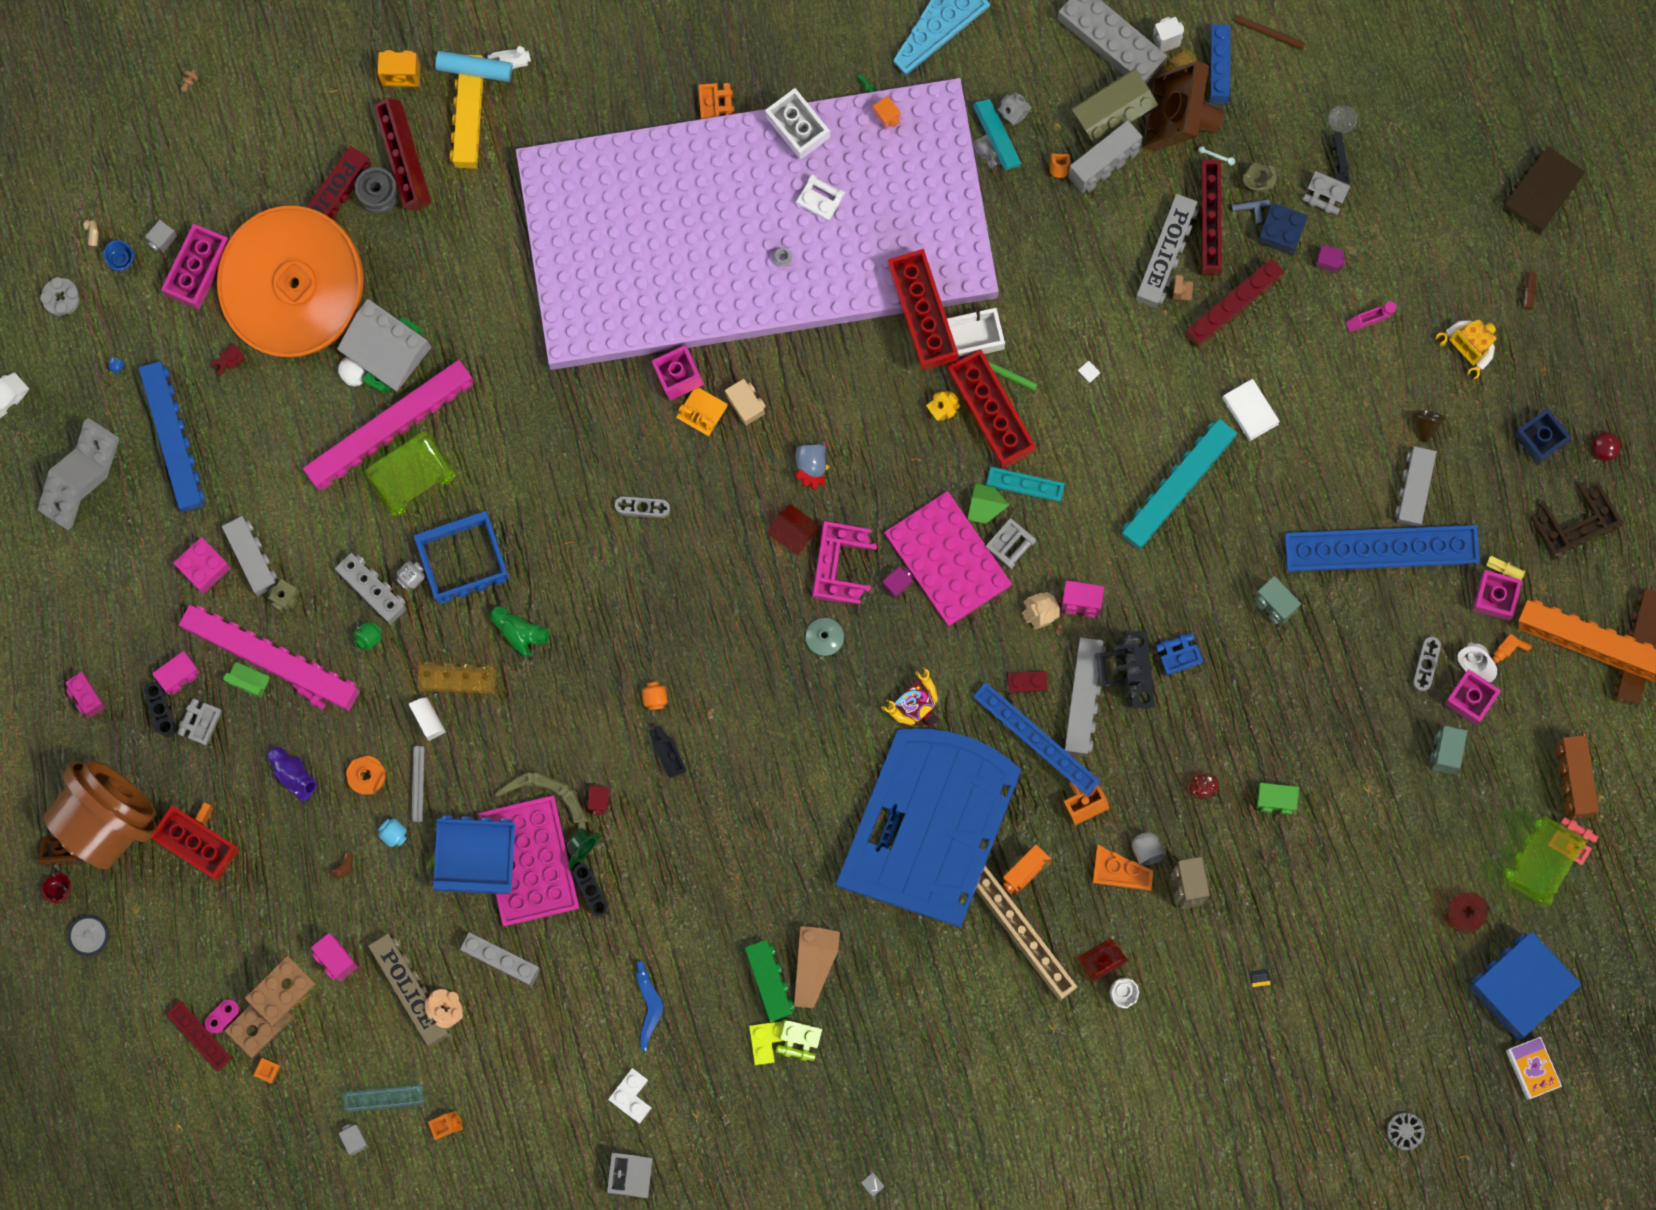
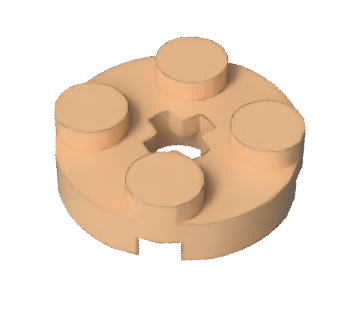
M438 989L431 993L425 1001L427 1016L430 1020L433 1018L439 1027L450 1028L463 1017L459 996L455 992Z

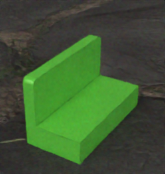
M235 662L230 674L226 673L223 680L227 684L261 698L270 677Z

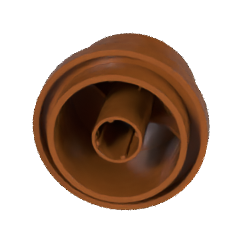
M88 760L86 763L73 761L68 765L62 774L67 786L43 815V821L49 831L70 854L105 870L110 869L135 840L148 842L158 829L153 819L156 811L147 797L120 773L95 760Z

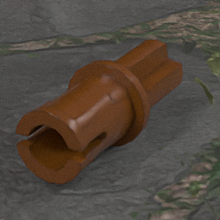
M1535 272L1526 273L1525 286L1522 289L1524 293L1522 309L1524 310L1534 309L1535 294H1537V273Z

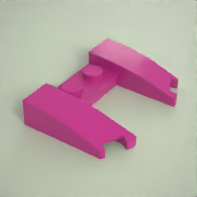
M827 521L823 522L811 598L851 604H860L862 602L858 600L864 591L868 593L871 586L837 581L835 576L840 546L869 550L877 549L876 543L871 544L868 534L872 532L871 529Z

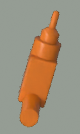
M1509 634L1493 653L1492 660L1494 663L1502 662L1504 658L1510 656L1516 647L1528 652L1533 645Z

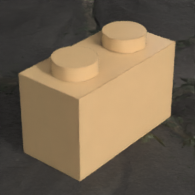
M742 379L726 389L725 396L744 425L747 426L765 415L763 408L766 406L761 398L757 399L754 395L756 391L750 382L746 383L745 379Z

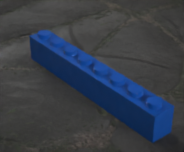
M161 361L139 367L178 507L182 513L204 507L203 500H206L203 489H199L198 483L201 481L198 472H194L193 465H195V459L193 454H189L188 451L190 442L187 436L184 437L183 430L185 425L183 419H179L177 413L180 412L178 402L173 399L175 390L173 384H169L167 378L170 377L169 369Z

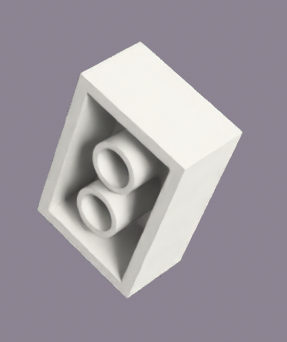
M796 88L765 110L767 120L800 160L830 138V130Z

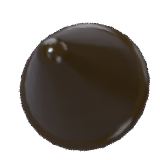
M1415 411L1413 413L1421 440L1424 443L1429 441L1441 423L1445 421V417L1438 413L1428 411Z

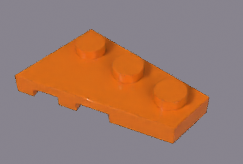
M1097 844L1093 884L1151 891L1153 870L1130 861Z

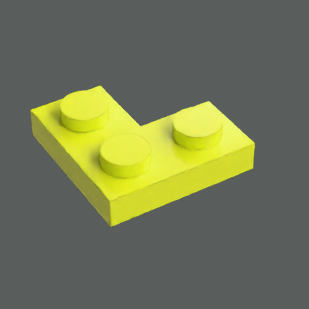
M783 1021L750 1026L755 1066L775 1063L772 1043L785 1041L779 1039Z

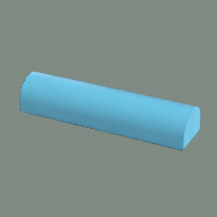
M438 51L437 71L510 82L513 68L512 62Z

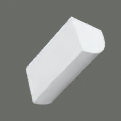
M421 698L409 703L428 741L446 732L428 698Z

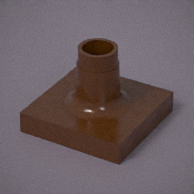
M1195 61L1154 76L1151 93L1158 105L1148 111L1142 147L1157 151L1197 137L1198 130L1213 134L1219 129L1223 119L1222 110L1203 101L1209 65Z

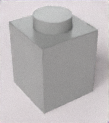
M159 220L145 237L149 242V247L154 251L160 250L164 253L176 239L177 234L168 225Z
M352 1123L348 1124L339 1133L348 1154L351 1156L369 1147L357 1124L354 1126Z

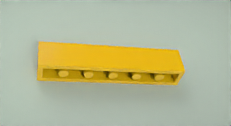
M469 55L483 58L481 55ZM459 74V79H455V90H458V94L454 96L456 114H453L452 122L455 126V132L451 134V143H454V150L450 151V161H453L455 168H477L483 78Z

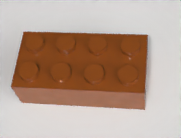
M1587 735L1563 738L1555 747V756L1559 758L1560 763L1558 775L1562 777L1563 781L1561 793L1566 799V804H1564L1565 815H1568L1570 820L1592 818L1599 812Z

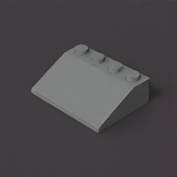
M367 299L356 313L337 350L397 392L431 349V346L422 336Z

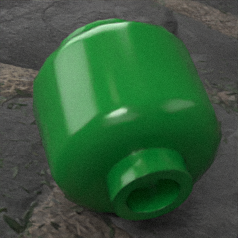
M364 622L353 633L355 646L360 650H371L382 639L381 629L373 622Z

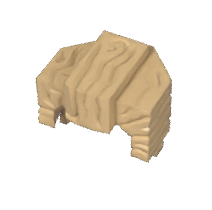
M1048 592L1038 593L1023 601L1027 609L1022 612V615H1024L1023 617L1027 624L1032 623L1035 630L1050 625L1055 619L1060 617L1059 605L1055 597Z

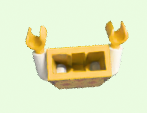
M1480 320L1474 322L1458 321L1448 328L1446 333L1437 334L1436 340L1444 337L1445 340L1440 343V346H1444L1447 343V338L1451 337L1449 340L1473 366L1477 365L1467 372V375H1469L1471 371H1475L1477 373L1473 379L1475 380L1480 375L1479 371L1484 369L1493 359L1495 350L1493 343L1496 340L1493 333L1496 331V328L1492 323L1484 325Z

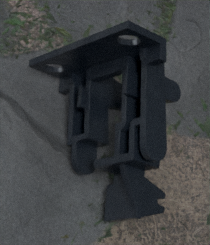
M1124 631L1116 642L1117 646L1114 647V651L1117 652L1095 654L1099 673L1098 686H1121L1122 699L1129 700L1130 709L1154 708L1155 702L1147 632ZM1141 637L1143 639V645L1141 647H1138V640H1140ZM1105 659H1125V664L1118 665L1116 671H1126L1127 677L1121 680L1107 681ZM1141 693L1148 694V703L1145 704L1140 701Z

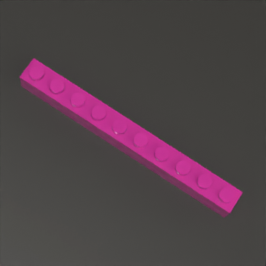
M460 360L456 361L309 463L303 470L317 490L321 488L322 490L326 489L331 485V481L345 476L347 470L351 467L359 466L364 458L375 455L383 445L391 444L397 435H403L409 431L410 426L415 423H421L430 412L435 413L441 408L440 405L446 401L451 402L454 400L459 392L467 391L472 386V383H474L471 375Z
M189 605L179 623L182 629L348 712L350 711L360 692L356 688L357 684L348 679L344 682L339 679L340 676L332 671L326 673L322 671L323 667L316 663L310 665L306 663V659L296 654L294 657L290 655V651L284 647L279 646V648L272 646L273 642L265 638L260 640L256 638L255 633L247 629L244 632L239 629V625L231 621L229 624L223 622L224 618L215 613L212 616L207 614V610L199 605L196 607Z

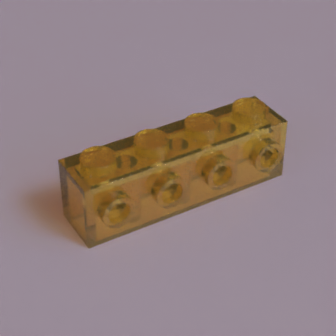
M425 662L424 665H419L417 684L419 691L496 695L498 672L492 665H482L481 668H476L472 664H463L462 667H455V664L452 663L435 666V663Z

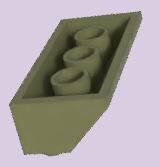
M1133 69L1071 109L1088 139L1096 145L1126 121H1134L1158 104L1137 70Z

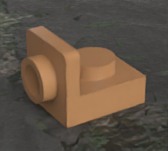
M1176 275L1172 300L1191 301L1193 283L1183 281V276Z

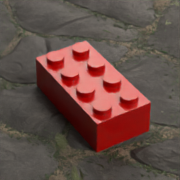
M172 805L157 826V832L151 838L217 882L240 850Z

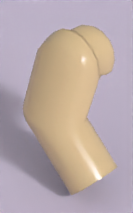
M86 220L84 222V229L89 230L88 245L97 246L99 233L97 224L94 220Z

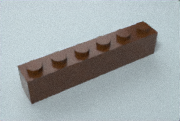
M1645 588L1637 596L1636 604H1639L1638 609L1633 612L1631 622H1634L1633 628L1629 629L1627 635L1635 638V641L1643 644V642H1646L1655 648L1656 591ZM1619 669L1617 676L1620 677L1619 683L1615 684L1613 689L1614 701L1637 707L1641 703L1646 679Z

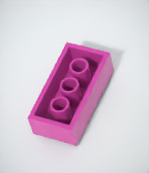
M193 223L161 289L163 294L170 299L199 311L218 273L222 254L229 242L228 238Z

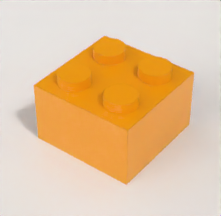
M392 50L379 52L378 76L382 86L420 87L421 65L416 53L405 50L402 53H396Z

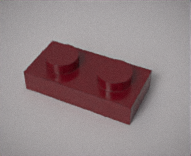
M1047 671L1008 673L1009 694L1048 691Z

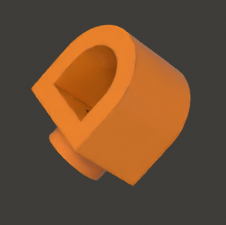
M1051 153L1049 168L1050 173L1054 177L1063 178L1068 175L1071 162L1070 154Z

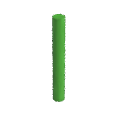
M989 362L995 373L1034 391L1036 390L1037 383Z

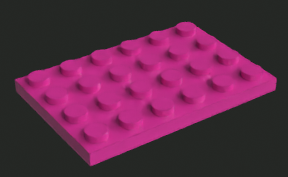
M948 491L884 532L948 627L1012 586L1011 581L986 548V545Z
M554 795L478 813L479 820L480 818H492V821L500 822V819H511V822H515L511 895L496 894L503 927L580 909L572 872L569 870V859Z

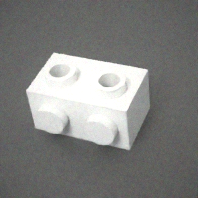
M1176 17L1162 19L1154 27L1152 38L1156 47L1162 52L1179 47L1183 39L1184 27L1181 22H1178Z

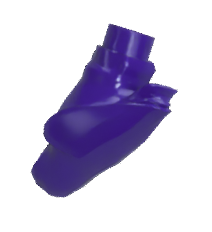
M281 747L272 748L268 752V760L274 768V775L285 788L296 795L301 801L309 799L315 791L317 783L305 769L302 760L297 756H289Z

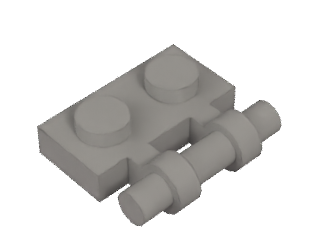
M1315 171L1308 189L1315 192L1313 196L1305 194L1303 201L1308 202L1312 207L1317 206L1324 209L1328 214L1331 212L1338 215L1340 208L1334 206L1335 201L1343 203L1351 185ZM1322 194L1329 197V202L1318 199L1319 195Z
M192 698L190 705H187L185 709L186 714L183 720H180L178 724L179 729L176 734L184 737L186 730H189L191 732L188 739L207 746L222 710L203 703L201 709H198L199 701ZM193 714L198 715L194 725L189 724Z

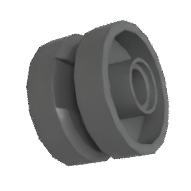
M379 167L369 168L357 177L355 193L366 211L373 214H385L396 206L399 199L398 187L392 174L386 169Z

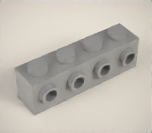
M350 553L335 570L391 625L407 610L403 605L406 602L398 594L394 596L390 592L392 588L385 581L381 583L377 579L379 575L372 568L368 570L364 566L366 562L359 555L355 557Z

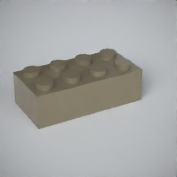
M1202 857L1178 861L1172 874H1170L1171 884L1176 887L1174 894L1175 904L1179 905L1180 909L1203 906L1210 895Z

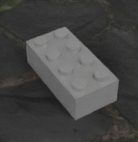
M1126 121L1071 164L1068 178L1082 194L1086 191H1092L1097 186L1096 183L1101 179L1103 181L1111 175L1112 170L1115 168L1120 169L1126 163V159L1129 157L1133 158L1140 152L1139 149L1143 137L1129 121Z

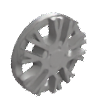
M1400 1113L1394 1116L1388 1124V1138L1398 1149H1414L1420 1145L1424 1138L1425 1129L1423 1123L1417 1116L1411 1113ZM1404 1116H1408L1407 1123H1405ZM1399 1117L1402 1120L1401 1125H1398L1395 1122V1120ZM1411 1118L1417 1121L1414 1125L1410 1124ZM1394 1125L1399 1128L1398 1130L1391 1128V1126ZM1420 1125L1421 1129L1414 1131L1413 1127ZM1391 1132H1397L1398 1137L1393 1139ZM1415 1132L1421 1133L1420 1139L1414 1136ZM1411 1137L1416 1141V1144H1413L1410 1140ZM1399 1138H1402V1141L1398 1145L1396 1143ZM1404 1140L1409 1141L1410 1147H1403Z

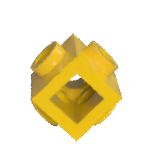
M939 391L932 397L933 400L926 405L937 421L953 417L957 413L956 410L960 407L957 396L950 391Z

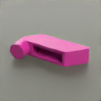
M1387 302L1386 305L1353 317L1346 322L1349 332L1351 333L1378 323L1392 316L1396 310V304L1394 302Z

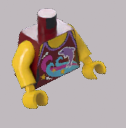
M922 667L924 669L923 675L916 671V676L921 681L917 680L895 702L886 700L889 703V707L881 706V709L889 712L898 723L915 724L918 726L924 720L930 727H933L939 721V718L933 713L937 708L938 696L936 687L929 677V671Z

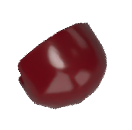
M1602 432L1594 437L1591 448L1596 458L1601 461H1611L1619 455L1621 443L1618 437L1611 432Z
M57 872L56 875L47 877L41 887L42 896L46 901L54 904L66 901L71 894V882L67 875Z

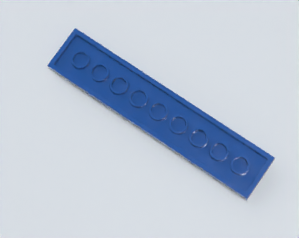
M1477 525L1285 533L1287 572L1471 565L1480 563Z

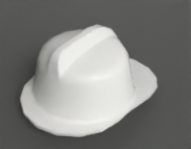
M1470 642L1467 647L1460 650L1458 662L1465 671L1470 669L1489 683L1496 678L1497 667L1489 656L1486 647Z

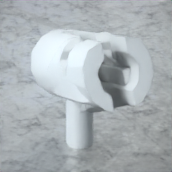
M521 46L515 50L499 51L488 55V59L512 62V70L528 66V62L531 61L529 50L525 51Z

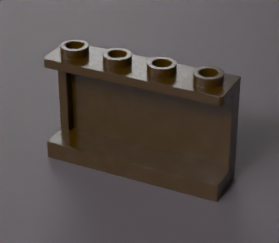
M1549 146L1545 151L1542 149L1535 157L1537 162L1534 166L1532 164L1528 166L1524 172L1526 174L1523 180L1519 179L1513 187L1516 189L1514 193H1509L1503 200L1505 204L1503 210L1509 209L1535 227L1534 232L1538 235L1542 233L1585 173L1584 170Z

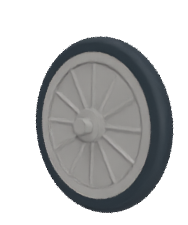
M92 915L78 918L72 923L68 931L70 947L82 956H94L100 953L106 947L109 940V930L105 922L99 917Z

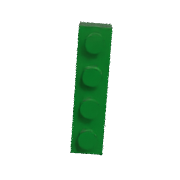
M765 940L745 947L770 1023L793 1016L792 1011L795 1008L792 999L788 1000L785 994L789 990L785 980L781 981L779 974L782 973L779 962L775 963L773 955H776L773 944H768V941Z

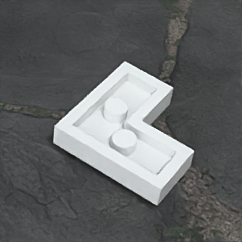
M632 1068L608 1100L639 1124L652 1109L637 1097L648 1080Z

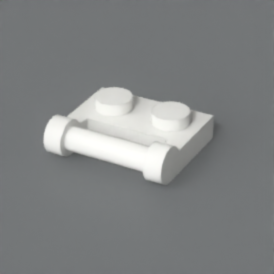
M812 174L796 205L830 222L846 191L838 190L817 179L818 177ZM813 186L835 196V200L832 201L813 191Z

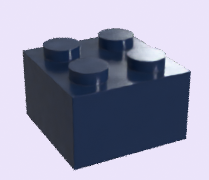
M1272 203L1258 243L1293 256L1308 215Z
M1549 408L1518 429L1514 435L1537 465L1565 446L1572 438Z

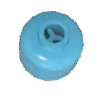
M387 819L378 828V837L389 847H394L396 844L401 846L407 839L404 836L407 829L397 819Z

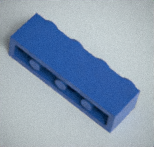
M1212 24L1209 103H1228L1231 25Z

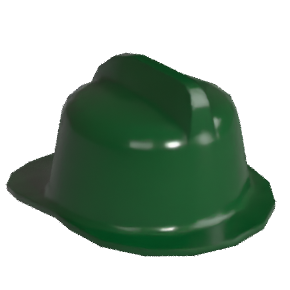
M580 828L571 836L567 844L568 852L572 856L569 863L570 871H574L577 865L582 864L588 854L595 848L600 840L599 833L591 834L585 829Z

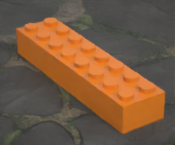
M1527 600L1519 619V630L1656 683V649H1654L1653 645L1643 642V644L1635 641V638L1628 635L1620 636L1615 630L1606 628V630L1599 628V625L1592 621L1586 623L1574 614H1569L1568 616L1561 613L1562 611L1556 607L1548 608L1543 606L1544 604L1538 600Z

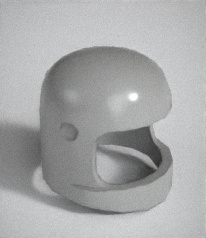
M1152 832L1139 834L1132 841V850L1139 865L1155 864L1166 856V852L1158 837Z

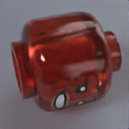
M1211 773L1194 776L1192 784H1189L1192 796L1195 795L1198 800L1215 797L1217 791L1220 790L1217 777Z

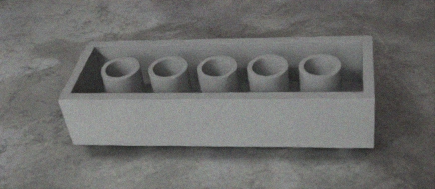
M1069 0L1058 12L1057 20L1123 75L1136 69L1147 85L1166 64L1168 56L1101 0Z

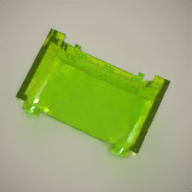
M425 431L370 466L364 474L391 515L399 516L407 510V502L438 482L450 483L454 480L456 472L431 434Z

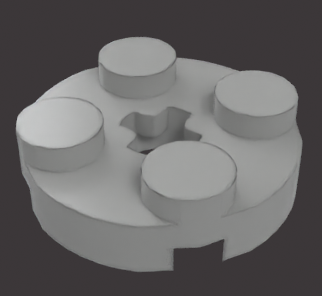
M59 277L52 279V281L44 286L40 298L45 309L55 316L71 314L76 310L80 302L79 291L75 284L68 279ZM64 293L63 296L65 297V299H60L59 301H56V296L58 294Z

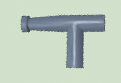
M1270 200L1232 204V211L1253 209L1255 223L1260 225L1263 224L1261 208L1270 207Z

